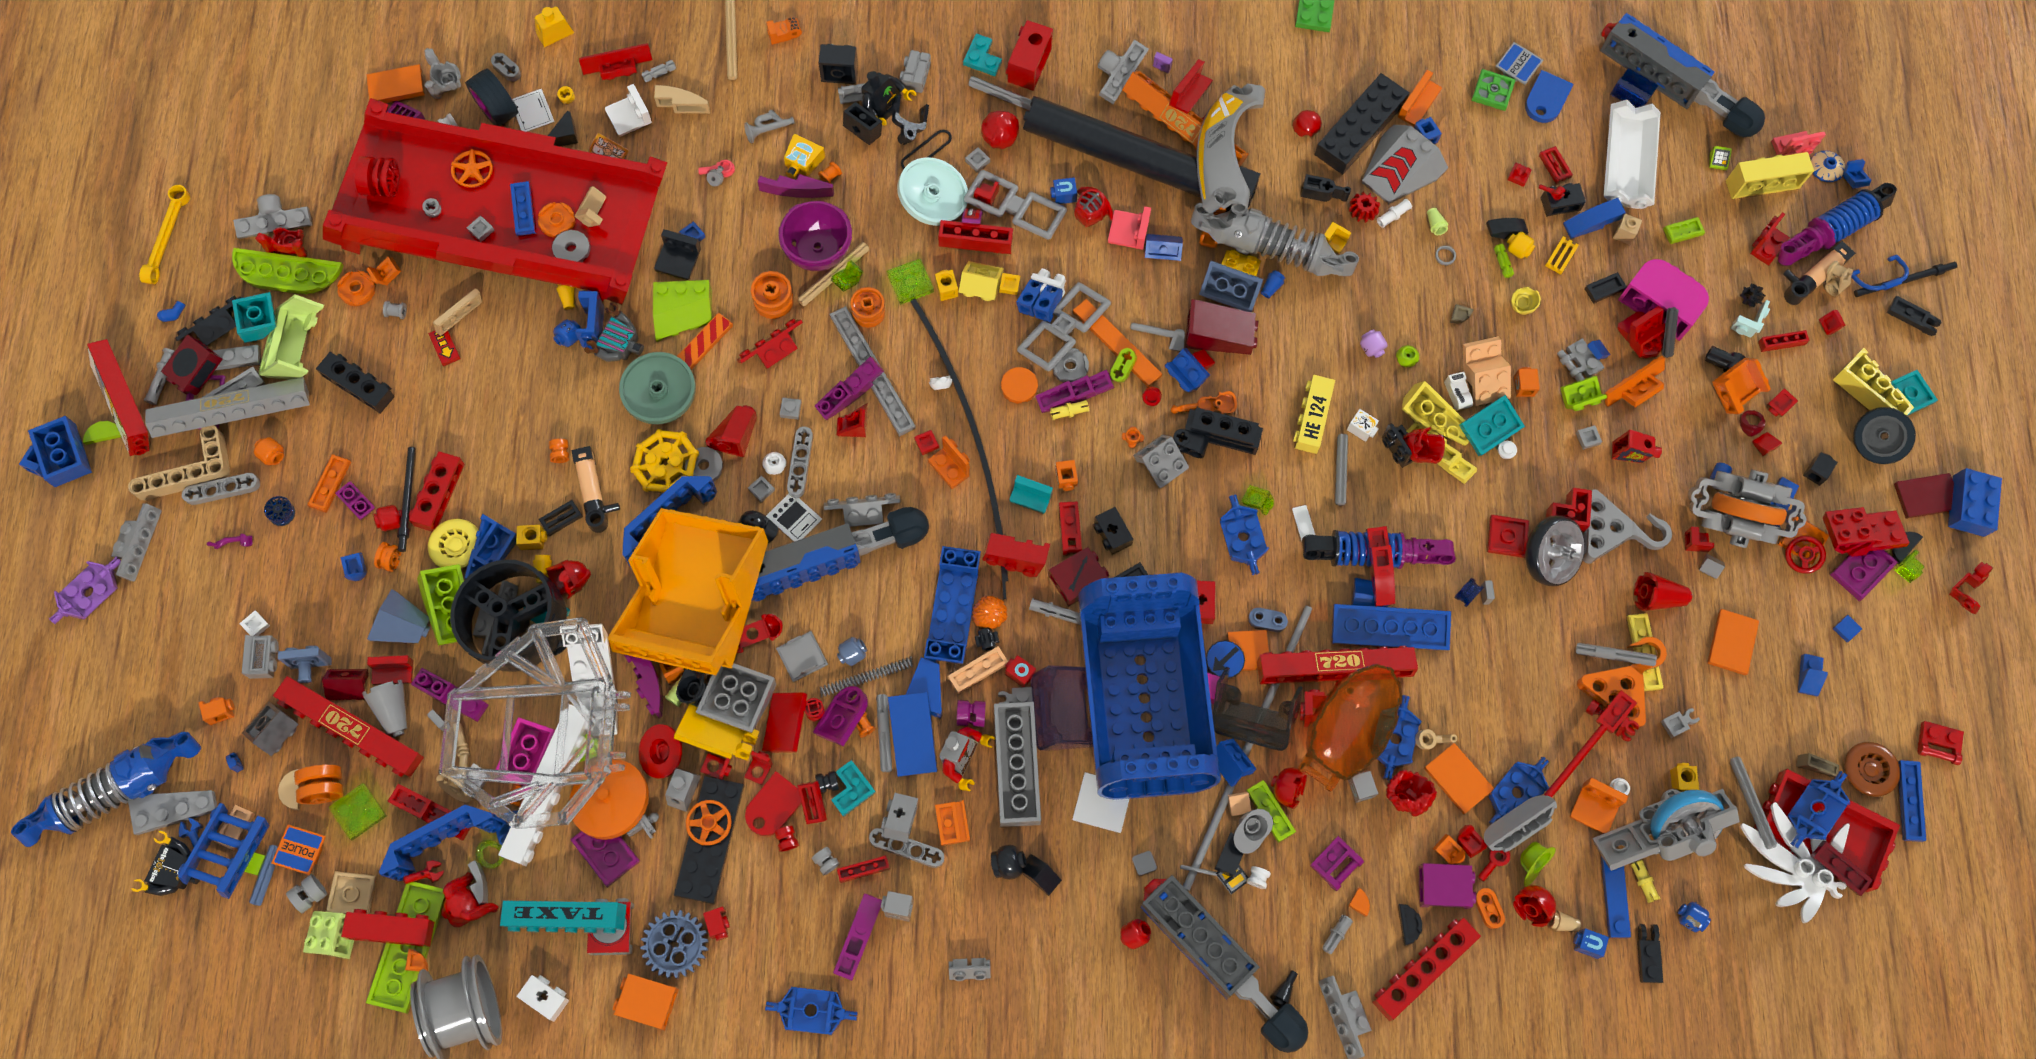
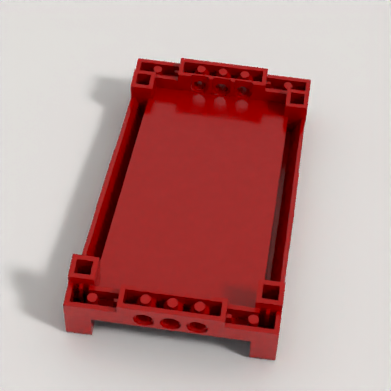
M370 98L364 113L362 130L333 208L328 210L323 223V240L340 245L341 249L359 255L363 245L587 291H598L602 301L606 299L621 305L623 304L667 162L650 156L646 164L555 146L556 137L481 123L479 130L389 113V104ZM471 149L485 153L492 162L493 170L490 178L484 184L477 187H464L453 179L451 163L458 155ZM475 154L476 163L487 161L484 157ZM469 155L464 156L458 162L468 163ZM359 157H375L377 161L381 157L396 160L400 178L398 192L395 197H381L378 194L375 196H364L358 193L355 185V168ZM489 166L480 169V174L485 179L489 173ZM455 167V175L459 180L464 170ZM468 177L464 181V184L479 183L475 177ZM529 181L536 233L517 236L515 233L510 184ZM590 187H595L606 196L597 214L603 219L601 224L588 227L575 217L576 222L572 229L583 233L587 237L591 248L589 256L582 263L556 258L552 250L555 238L547 236L538 225L539 211L549 203L561 202L570 206L574 214H576ZM433 198L439 202L441 213L437 217H429L425 214L422 207L425 200ZM479 216L483 217L495 230L482 242L475 238L466 228ZM568 246L567 251H574L576 246Z

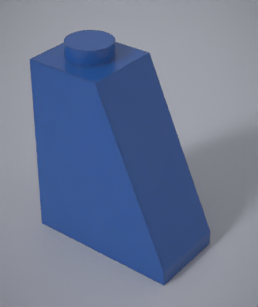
M921 657L906 695L928 692L931 715L941 719L940 666L936 660Z

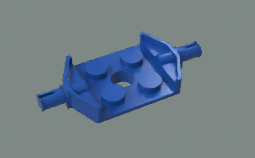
M1231 495L1229 499L1232 507L1220 518L1230 559L1245 563L1247 566L1249 565L1252 575H1257L1260 573L1257 560L1269 550L1257 516L1258 510L1239 505L1237 495ZM1246 533L1248 540L1241 541L1238 538V534Z
M1401 695L1400 705L1397 708L1383 710L1380 714L1372 755L1386 768L1383 777L1385 780L1392 779L1395 768L1413 763L1412 756L1416 743L1415 737L1421 720L1408 710L1410 697L1406 695ZM1390 735H1398L1400 738V743H1392L1390 740Z
M1541 757L1536 765L1516 762L1489 794L1490 801L1495 809V815L1489 821L1490 824L1526 800L1543 795L1549 789L1542 773L1543 768L1549 763L1548 760H1545V757ZM1513 788H1518L1521 791L1520 798L1513 796Z
M1839 771L1835 779L1831 781L1811 780L1788 814V818L1796 829L1797 834L1790 843L1792 846L1795 845L1796 848H1799L1806 838L1827 839V835L1847 805H1850L1849 798L1841 788V784L1848 776L1847 774ZM1821 803L1825 806L1823 812L1817 813L1812 809L1813 805Z
M791 987L779 1003L767 1001V1006L765 1007V1011H777L780 1013L785 1030L828 1035L834 1033L842 1020L857 1021L855 1016L858 1015V1012L845 1011L843 1009L837 992ZM813 1004L816 1006L817 1012L814 1016L809 1017L806 1015L805 1009L808 1005Z

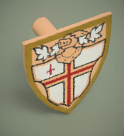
M597 133L589 148L590 153L624 159L629 152L628 149L600 133Z

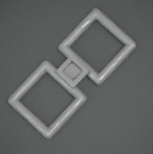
M981 170L963 198L966 203L997 217H1002L1004 212L1014 215L1012 220L1014 225L1047 240L1052 238L1067 212L1066 207L1034 192H1029L1026 198L1023 199L1015 195L1019 189L1018 185L985 170ZM984 178L994 183L997 181L999 185L1009 189L998 209L973 198L976 188L980 186ZM1032 200L1058 211L1047 231L1021 220Z
M1081 282L1076 283L1057 304L1053 314L1058 318L1052 324L1044 320L1041 321L1018 346L1017 352L1046 371H1051L1076 344V340L1069 336L1073 329L1077 328L1083 333L1087 332L1108 309L1111 301ZM1079 291L1101 303L1084 324L1062 311ZM1044 329L1067 342L1049 362L1044 361L1027 350L1029 345Z

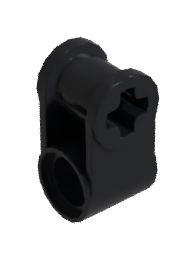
M1185 429L1177 430L1173 436V440L1180 452L1195 458H1204L1209 443L1208 437Z

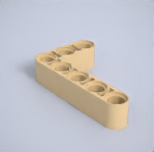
M215 425L201 428L200 437L204 461L132 479L128 484L129 491L139 500H149L181 492L188 486L229 477L230 466L224 434Z

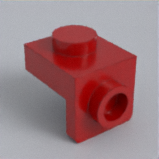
M1784 388L1767 404L1769 406L1768 411L1775 417L1778 415L1782 417L1798 400Z

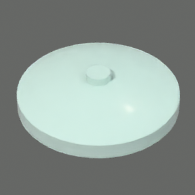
M929 157L916 159L904 168L899 177L897 191L900 202L912 217L922 223L940 226L941 220L955 221L961 216L964 208L967 206L963 199L968 191L964 178L952 165L943 160Z

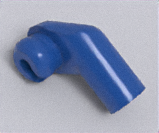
M176 301L172 309L159 311L157 317L163 322L175 321L179 318L186 305Z

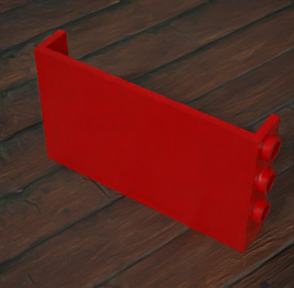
M1785 769L1779 772L1775 783L1770 786L1768 791L1770 794L1769 799L1764 802L1762 809L1776 842L1798 857L1781 837L1773 819L1771 804L1776 802L1788 818V814L1811 780L1789 769ZM1850 800V805H1847L1832 827L1826 841L1830 844L1834 835L1843 825L1847 823L1850 825L1842 855L1874 880L1865 891L1870 892L1878 889L1882 883L1880 877L1882 872L1888 867L1889 861L1887 859L1895 848L1896 844L1894 841L1900 825ZM1816 803L1812 809L1815 812L1819 810L1823 812L1825 806L1821 803ZM1806 838L1803 842L1810 855H1812L1811 839Z

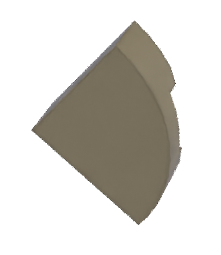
M1456 304L1450 323L1466 321L1474 309Z

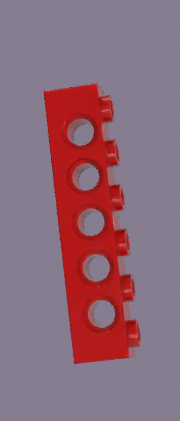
M1455 918L1447 925L1449 930L1445 934L1440 932L1433 939L1434 944L1430 948L1425 946L1418 953L1420 957L1415 962L1412 959L1403 967L1405 971L1401 975L1398 973L1389 980L1391 985L1388 988L1384 989L1382 987L1374 994L1376 999L1372 1003L1388 1021L1394 1020L1481 937L1465 918L1460 920ZM1451 935L1458 938L1457 946L1451 943ZM1436 949L1443 951V959H1439L1436 956ZM1422 962L1429 965L1430 970L1428 973L1422 971ZM1407 976L1414 978V987H1410L1407 984ZM1393 990H1397L1400 993L1399 1001L1392 998Z

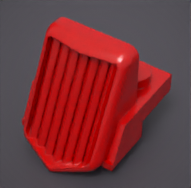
M1657 306L1646 314L1642 311H1637L1617 325L1618 331L1639 358L1657 357L1663 348L1666 325L1663 323L1664 309Z

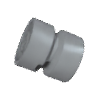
M313 874L302 880L301 886L296 885L286 892L290 902L302 914L313 906L314 901L319 902L328 895L324 886Z

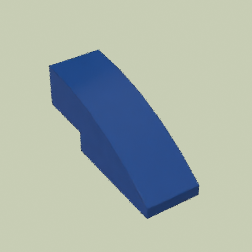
M1616 198L1570 218L1563 225L1570 239L1603 229L1605 225L1621 220L1626 212L1619 198Z

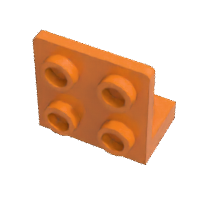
M945 435L942 437L943 448L930 457L928 462L948 486L953 489L970 476V460L964 452L960 453L955 441L952 438L948 439Z
M1591 777L1584 782L1571 811L1570 818L1605 834L1609 832L1619 807L1626 803L1629 796Z

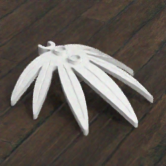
M1774 802L1771 804V811L1775 825L1785 843L1799 858L1778 843L1775 848L1766 849L1759 831L1744 823L1740 827L1751 844L1765 858L1792 875L1752 864H1745L1744 868L1755 876L1772 883L1800 886L1801 889L1783 895L1775 904L1778 907H1787L1808 898L1800 912L1801 921L1807 923L1818 911L1826 890L1830 892L1832 897L1839 899L1843 895L1837 892V887L1843 890L1847 886L1842 882H1834L1833 874L1811 857L1804 842L1801 843L1799 848L1790 844L1797 835L1796 829L1778 804ZM1848 823L1837 831L1830 842V845L1841 854L1843 853L1850 825ZM1811 839L1812 852L1816 850L1822 841L1826 840Z

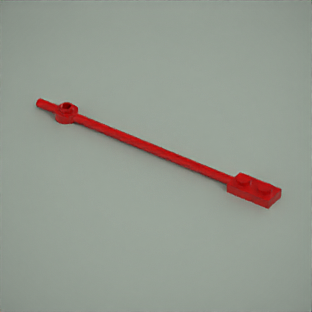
M1622 690L1617 693L1595 720L1600 726L1546 791L1545 796L1552 798L1603 734L1606 731L1611 734L1614 733L1635 707L1636 701ZM1490 850L1488 854L1490 862L1477 877L1484 882L1496 866L1506 865L1510 861L1509 851ZM1496 853L1501 854V860L1496 859Z

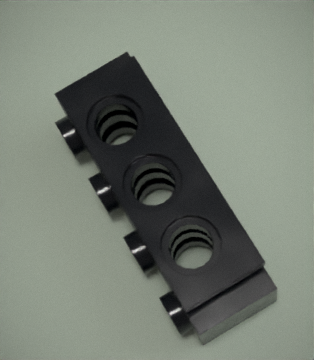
M1198 407L1194 410L1190 409L1185 426L1187 431L1208 437L1211 444L1253 455L1257 453L1263 428L1259 427V423Z

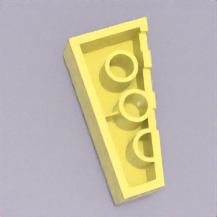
M1865 348L1833 379V381L1869 410L1889 407L1908 415L1914 408L1898 388L1895 389L1892 386L1891 379L1887 375L1884 376L1877 368L1879 366L1875 360L1871 361L1867 356L1868 352Z

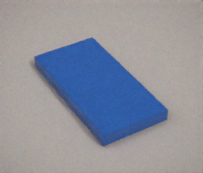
M928 692L888 697L897 776L938 772Z

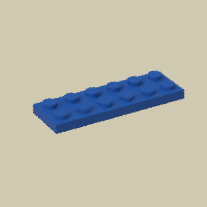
M1333 604L1332 643L1450 650L1451 611Z

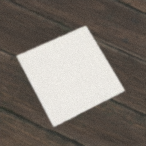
M1085 772L1072 820L1121 833L1129 799L1112 800L1099 796L1097 793L1096 775Z

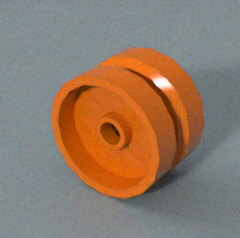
M768 271L761 273L752 282L751 295L756 311L761 316L777 319L789 313L793 307L794 298L790 281L785 275L779 272Z
M315 765L295 771V785L299 786L296 790V802L299 804H322L342 798L344 795L343 785L338 783L342 778L341 767L337 765Z

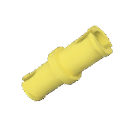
M1087 400L1072 404L1069 402L1064 406L1050 408V414L1058 412V414L1051 415L1052 420L1067 416L1071 418L1075 414L1089 412V406L1081 408V406L1088 405Z
M1640 860L1637 863L1631 864V867L1638 879V886H1641L1647 902L1651 903L1654 900H1659L1660 896L1653 885V877L1649 876L1643 863L1644 861Z

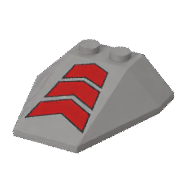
M1394 124L1382 135L1362 179V183L1390 204L1437 181L1448 169V166L1440 149L1412 126Z

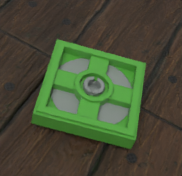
M1482 69L1471 101L1506 111L1516 79Z

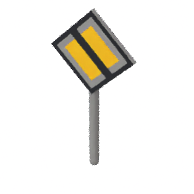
M1185 865L1180 866L1184 870L1217 876L1230 894L1244 886L1248 879V876L1240 866H1238L1233 878L1219 871L1214 872Z

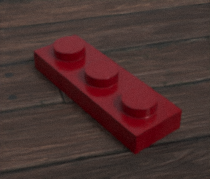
M1822 841L1811 855L1813 859L1829 870L1858 896H1862L1874 881L1827 841Z

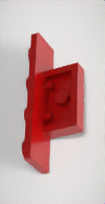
M645 43L580 57L579 63L583 75L600 72L602 80H612L616 77L630 76L633 73H637L635 64L653 59L649 44Z
M791 319L785 323V328L782 330L778 328L770 333L771 337L767 340L761 339L754 344L755 348L752 350L746 349L739 354L740 358L737 359L738 363H743L757 354L765 368L768 369L798 349L788 332L802 324V320Z

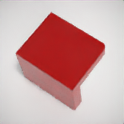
M995 181L993 186L982 183L980 188H976L974 198L992 206L999 192V182Z
M1691 526L1685 532V551L1709 552L1714 548V543L1709 542V534L1700 533L1699 527Z

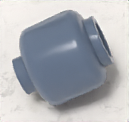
M851 637L839 644L837 656L842 664L846 663L849 666H853L865 659L867 648L860 638Z

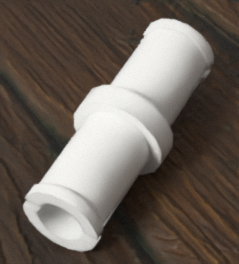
M1404 199L1395 207H1390L1388 212L1377 218L1378 225L1384 228L1392 221L1400 219L1402 214L1412 209V204L1408 199Z

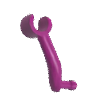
M240 534V536L225 537L215 543L209 541L207 546L219 549L227 543L240 541L241 546L249 547L252 546V536Z

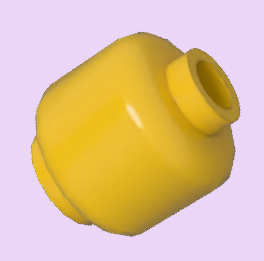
M1519 232L1517 235L1512 234L1507 241L1509 244L1508 251L1519 259L1528 258L1536 247L1534 239L1524 232Z

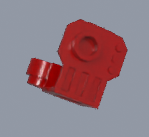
M1981 562L1974 569L1975 572L1973 574L1968 572L1952 588L1949 595L1956 599L1970 613L1977 614L1981 607L1979 603L1969 595L1963 594L1958 588L1967 582L1976 589L1989 577L1993 567L1988 563L1984 564Z

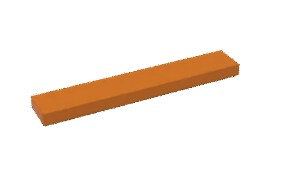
M1085 299L1073 309V313L1085 323L1097 309ZM1103 315L1089 328L1117 357L1124 348H1130L1136 353L1137 359L1131 371L1147 387H1150L1162 377V373ZM1129 352L1128 355H1126V354L1124 355V358H1125L1124 364L1126 363V361H1127L1128 359H1129V360L1132 359V357L1130 356V352Z

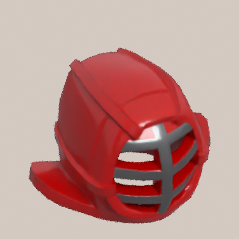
M1081 187L1077 190L1080 197L1076 203L1074 214L1085 227L1092 226L1102 221L1106 215L1110 221L1113 220L1111 205L1101 191L1093 187Z

